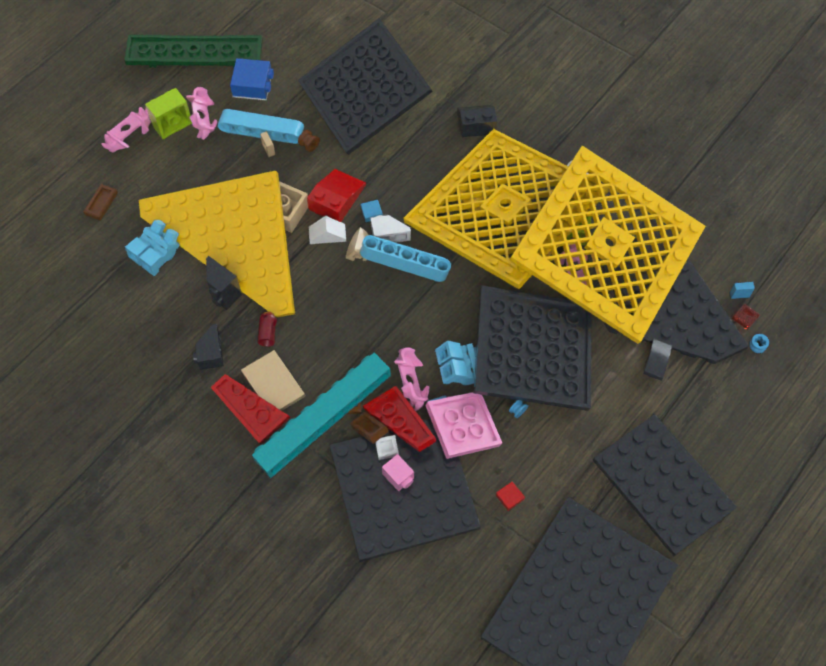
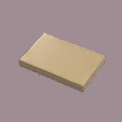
M275 350L241 369L242 374L254 392L281 411L305 397L304 392Z

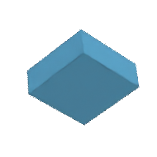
M378 200L361 204L365 222L371 221L373 217L383 216Z
M734 283L730 291L731 299L749 298L755 289L754 283Z

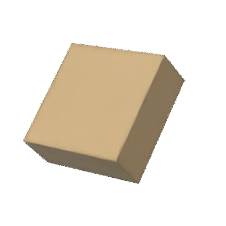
M267 131L261 133L262 145L268 157L275 155L274 145Z

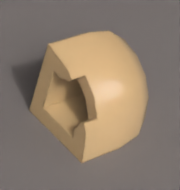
M361 227L352 237L346 259L354 261L355 258H363L360 254V249L364 237L369 235Z

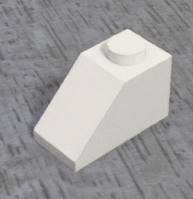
M379 215L371 218L373 236L395 243L411 240L410 227L393 217Z

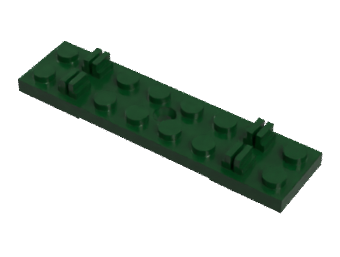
M128 35L124 61L126 65H149V68H152V66L157 68V65L233 66L234 68L236 58L261 61L262 35Z

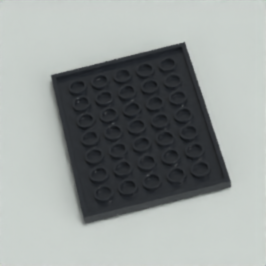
M568 497L483 632L481 639L521 666H622L678 564Z

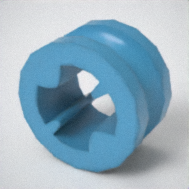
M756 334L751 339L749 346L753 352L762 353L769 346V339L763 334Z
M517 400L511 406L509 412L514 413V417L518 418L526 411L528 405L523 404V401Z

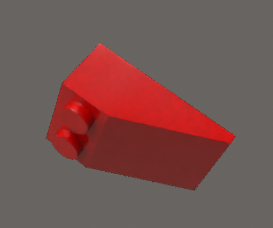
M334 169L315 185L307 197L308 209L323 217L328 216L342 222L366 186V182Z

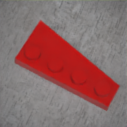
M226 374L211 386L212 390L260 444L264 443L291 418Z
M397 386L363 405L367 413L420 452L436 442L435 436Z

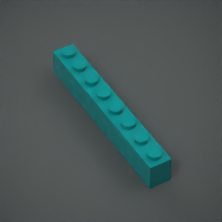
M375 353L363 358L359 366L350 369L341 381L338 380L331 386L328 392L320 394L316 402L311 406H306L297 418L289 420L285 428L280 432H275L266 444L258 446L252 455L255 462L271 479L352 408L391 376L390 368Z

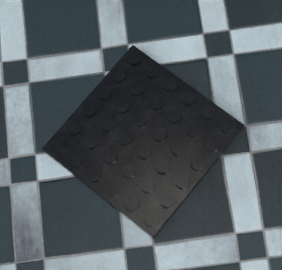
M380 18L298 80L348 155L433 92Z
M481 286L473 394L589 411L591 409L592 314L572 300Z
M431 419L424 420L423 422L435 436L436 442L420 452L391 430H388L389 432L382 436L395 435L399 456L414 471L413 483L408 488H402L400 491L382 474V467L392 458L379 460L376 443H371L365 437H359L330 445L360 562L476 531L481 528L459 456L446 459Z

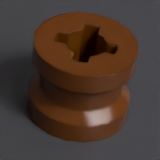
M310 130L303 131L298 138V144L305 146L308 152L314 151L320 142V138L313 136Z

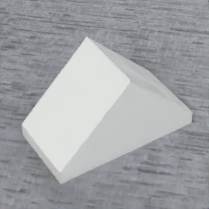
M324 216L309 226L310 244L345 242V224Z

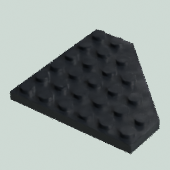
M689 259L686 260L641 341L652 343L653 339L672 345L671 349L681 352L680 354L693 358L699 357L712 364L723 361L749 347ZM648 274L642 276L643 280L649 279ZM644 284L646 290L650 284ZM632 286L634 294H641L639 286ZM620 288L622 297L629 296L627 288ZM614 290L608 291L610 299L616 298ZM642 298L636 299L637 304H639ZM630 300L624 301L626 309H631ZM602 321L610 333H620Z

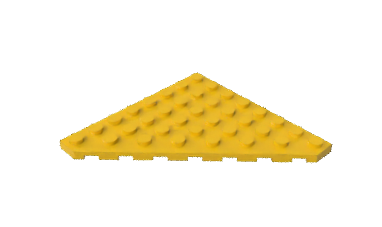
M277 171L139 200L141 218L151 225L154 220L163 221L166 224L163 230L164 233H166L167 229H173L178 232L179 235L176 241L180 244L179 246L205 265L206 258L210 256L237 276L241 291L267 311L272 312L276 317L295 314Z

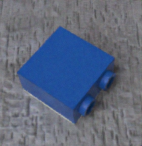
M236 58L230 84L233 97L267 100L268 92L271 91L270 81L274 77V69H271L270 61Z

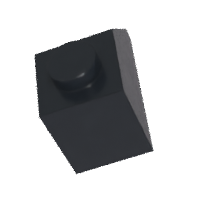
M212 324L195 344L196 352H193V359L195 364L198 363L200 370L224 366L220 333L217 324Z

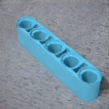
M224 109L218 122V128L226 133L261 138L260 134L267 131L271 140L297 144L298 138L304 130V124L292 119Z
M372 235L364 237L360 249L361 256L367 260L438 282L446 280L451 268V263L446 258Z

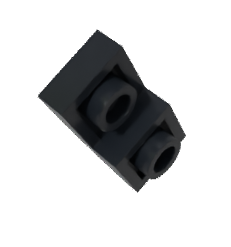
M653 339L650 345L649 356L645 361L643 374L662 381L672 345Z

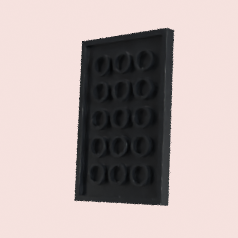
M655 414L593 459L594 463L673 557L737 508Z

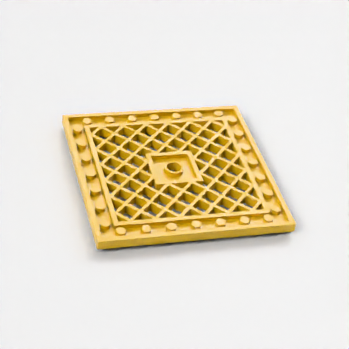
M493 129L404 217V223L520 289L532 274L510 261L508 254L514 253L525 234L519 235L518 232L527 231L532 225L530 220L537 217L541 208L546 203V201H539V198L551 195L554 189L551 190L550 187L558 184L568 166ZM503 156V159L493 160V157ZM517 163V166L507 167L508 164ZM502 165H504V167H505V168L495 169V166H502ZM492 167V170L482 171V168ZM524 171H531L529 174H521ZM511 173H518V174H519V175H516V176H509V174H511ZM506 174V177L496 178L498 175ZM491 176H493V178H494V179H490V180H484V179H483V178H485V177H491ZM481 178V181L471 182L472 179ZM545 178V180H546V181L536 182V179ZM587 179L589 186L595 185L594 179ZM533 180V183L523 184V181ZM582 181L579 184L578 188L584 187ZM520 182V185L510 186V183ZM495 186L494 189L485 190V187ZM546 187H547V190H546V191H539V192H538V190H537V189H539V188H546ZM475 188H482L481 191H472ZM470 189V192L460 194V190ZM533 189H534V191H535V192H533V193H526V194H525V191H526V190H533ZM603 189L605 196L609 192V189ZM597 190L591 191L593 198L599 197ZM585 192L579 193L581 200L587 199ZM574 196L571 197V199L569 200V202H570V201H575ZM484 197V200L474 201L473 199ZM471 199V202L461 203V200ZM458 201L459 204L449 205L448 202ZM507 203L510 204V205L507 206V207L501 206L502 204H507ZM589 204L582 205L584 212L591 211ZM577 206L570 207L572 214L579 213ZM564 208L563 212L561 213V215H567V214H566V211H565V208ZM472 209L473 212L462 213V210ZM538 209V212L528 213V210ZM452 211H460L459 214L450 215ZM447 212L446 216L437 217V214ZM478 217H487L486 220H476ZM474 218L473 222L464 223L463 221L465 219ZM580 218L574 219L576 226L581 223ZM461 220L460 224L451 225V221ZM527 220V224L517 225V222ZM562 220L563 228L570 227L568 220ZM556 223L551 230L558 229ZM501 224V228L491 229L492 225ZM488 226V230L478 231V227ZM475 228L474 232L465 233V229ZM515 232L516 236L505 237L507 233ZM571 232L565 233L566 238L571 234ZM502 234L503 238L492 239L493 235ZM559 234L553 235L554 242L561 241ZM489 236L490 240L479 241L480 237ZM547 237L542 244L549 243ZM517 242V246L507 247V244ZM504 244V248L494 249V246ZM551 248L544 249L545 256L552 254Z
M581 146L509 260L639 344L706 226L592 151ZM587 179H594L595 185L589 186ZM582 181L584 187L578 188L579 184ZM603 189H609L611 196H605ZM597 190L599 197L593 198L591 191ZM585 192L587 199L581 200L579 193ZM574 195L575 201L569 202L571 197ZM619 199H625L627 206H620ZM613 200L615 208H608L607 201ZM601 202L603 209L596 210L595 203ZM589 204L591 211L584 212L582 205ZM577 206L579 213L572 214L570 207ZM564 208H565V211H566V214H567V215H561V213L563 212ZM640 209L642 216L636 217L634 210ZM622 211H628L630 218L624 219ZM616 212L618 220H612L610 213ZM604 214L605 217L599 220L598 215ZM592 216L594 223L588 224L586 217ZM580 218L582 225L576 226L574 219ZM656 219L657 226L652 227L650 220ZM562 220H568L570 227L563 228ZM644 221L646 228L640 229L638 222ZM556 223L558 229L551 230ZM626 223H632L634 230L628 231ZM596 228L591 235L590 229ZM671 229L673 236L667 237L665 230ZM584 230L586 237L579 238L577 231ZM655 231L660 232V239H655ZM572 232L573 239L567 240L565 233ZM642 233H648L649 240L644 241ZM559 234L561 241L554 242L553 235ZM632 235H636V238H637V241H638V242L632 243L633 240H634V238H635V237L632 236ZM547 237L549 243L542 244ZM605 240H612L613 246L607 245ZM674 241L673 245L670 247L669 242ZM587 242L584 247L586 250L583 251L581 243ZM663 243L665 250L659 251L657 244ZM575 244L577 252L571 253L568 245ZM646 245L652 246V253H647ZM563 246L565 254L558 255L556 247ZM634 247L640 248V255H635ZM551 248L553 256H545L544 249ZM628 250L629 256L624 257L625 253ZM591 254L593 262L586 263L584 255ZM666 255L665 259L662 261L661 256ZM579 256L581 264L574 265L572 257ZM655 257L657 265H651L649 258ZM566 258L568 266L561 267L559 259ZM643 259L645 267H639L637 260ZM631 261L633 269H627L625 262ZM607 265L609 273H602L600 266ZM620 265L621 271H615L614 268ZM595 267L597 275L590 276L588 268ZM582 269L584 277L578 278L576 270ZM658 269L657 273L654 276L653 270ZM647 271L649 279L643 280L641 272ZM635 273L637 281L631 282L629 274ZM623 275L625 283L618 284L616 276ZM610 277L613 285L606 286L604 278ZM598 279L600 287L594 288L592 280ZM644 284H650L647 290ZM632 286H639L641 294H634ZM620 288H627L629 296L622 297ZM614 290L616 298L610 299L608 291ZM642 298L639 304H637L636 299ZM630 300L632 308L626 309L624 301Z

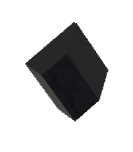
M492 105L457 108L462 137L488 135L493 129L496 130L497 117L495 107Z
M208 256L206 258L207 283L209 293L213 298L212 302L216 306H222L228 310L242 295L237 276Z

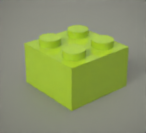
M176 88L145 104L152 126L162 139L192 124L189 118L191 115L187 101Z

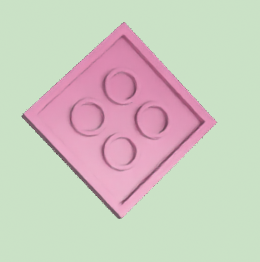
M472 392L428 401L425 405L446 459L500 447L502 444L482 395L473 394Z

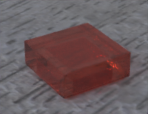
M744 304L732 319L748 330L759 318L760 314Z

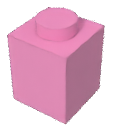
M398 454L382 467V474L398 491L402 488H408L414 481V471Z

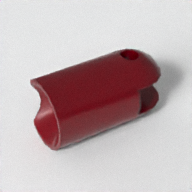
M264 312L259 319L257 342L261 346L270 347L275 342L277 318L272 312Z

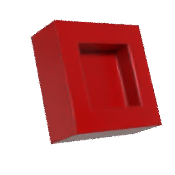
M513 481L496 493L497 498L508 511L525 499V496Z

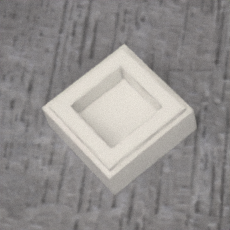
M395 435L382 437L375 442L379 460L399 455Z

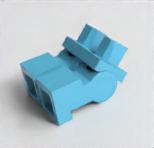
M154 220L151 227L144 228L141 237H136L125 246L128 257L138 265H142V268L153 276L159 272V268L166 261L174 257L176 249L180 245L176 241L179 233L173 229H167L166 233H164L163 230L166 224L161 220Z
M446 341L435 349L438 364L441 365L440 372L443 384L457 382L462 385H470L474 383L476 347H473L472 343L467 344V346H460V343Z

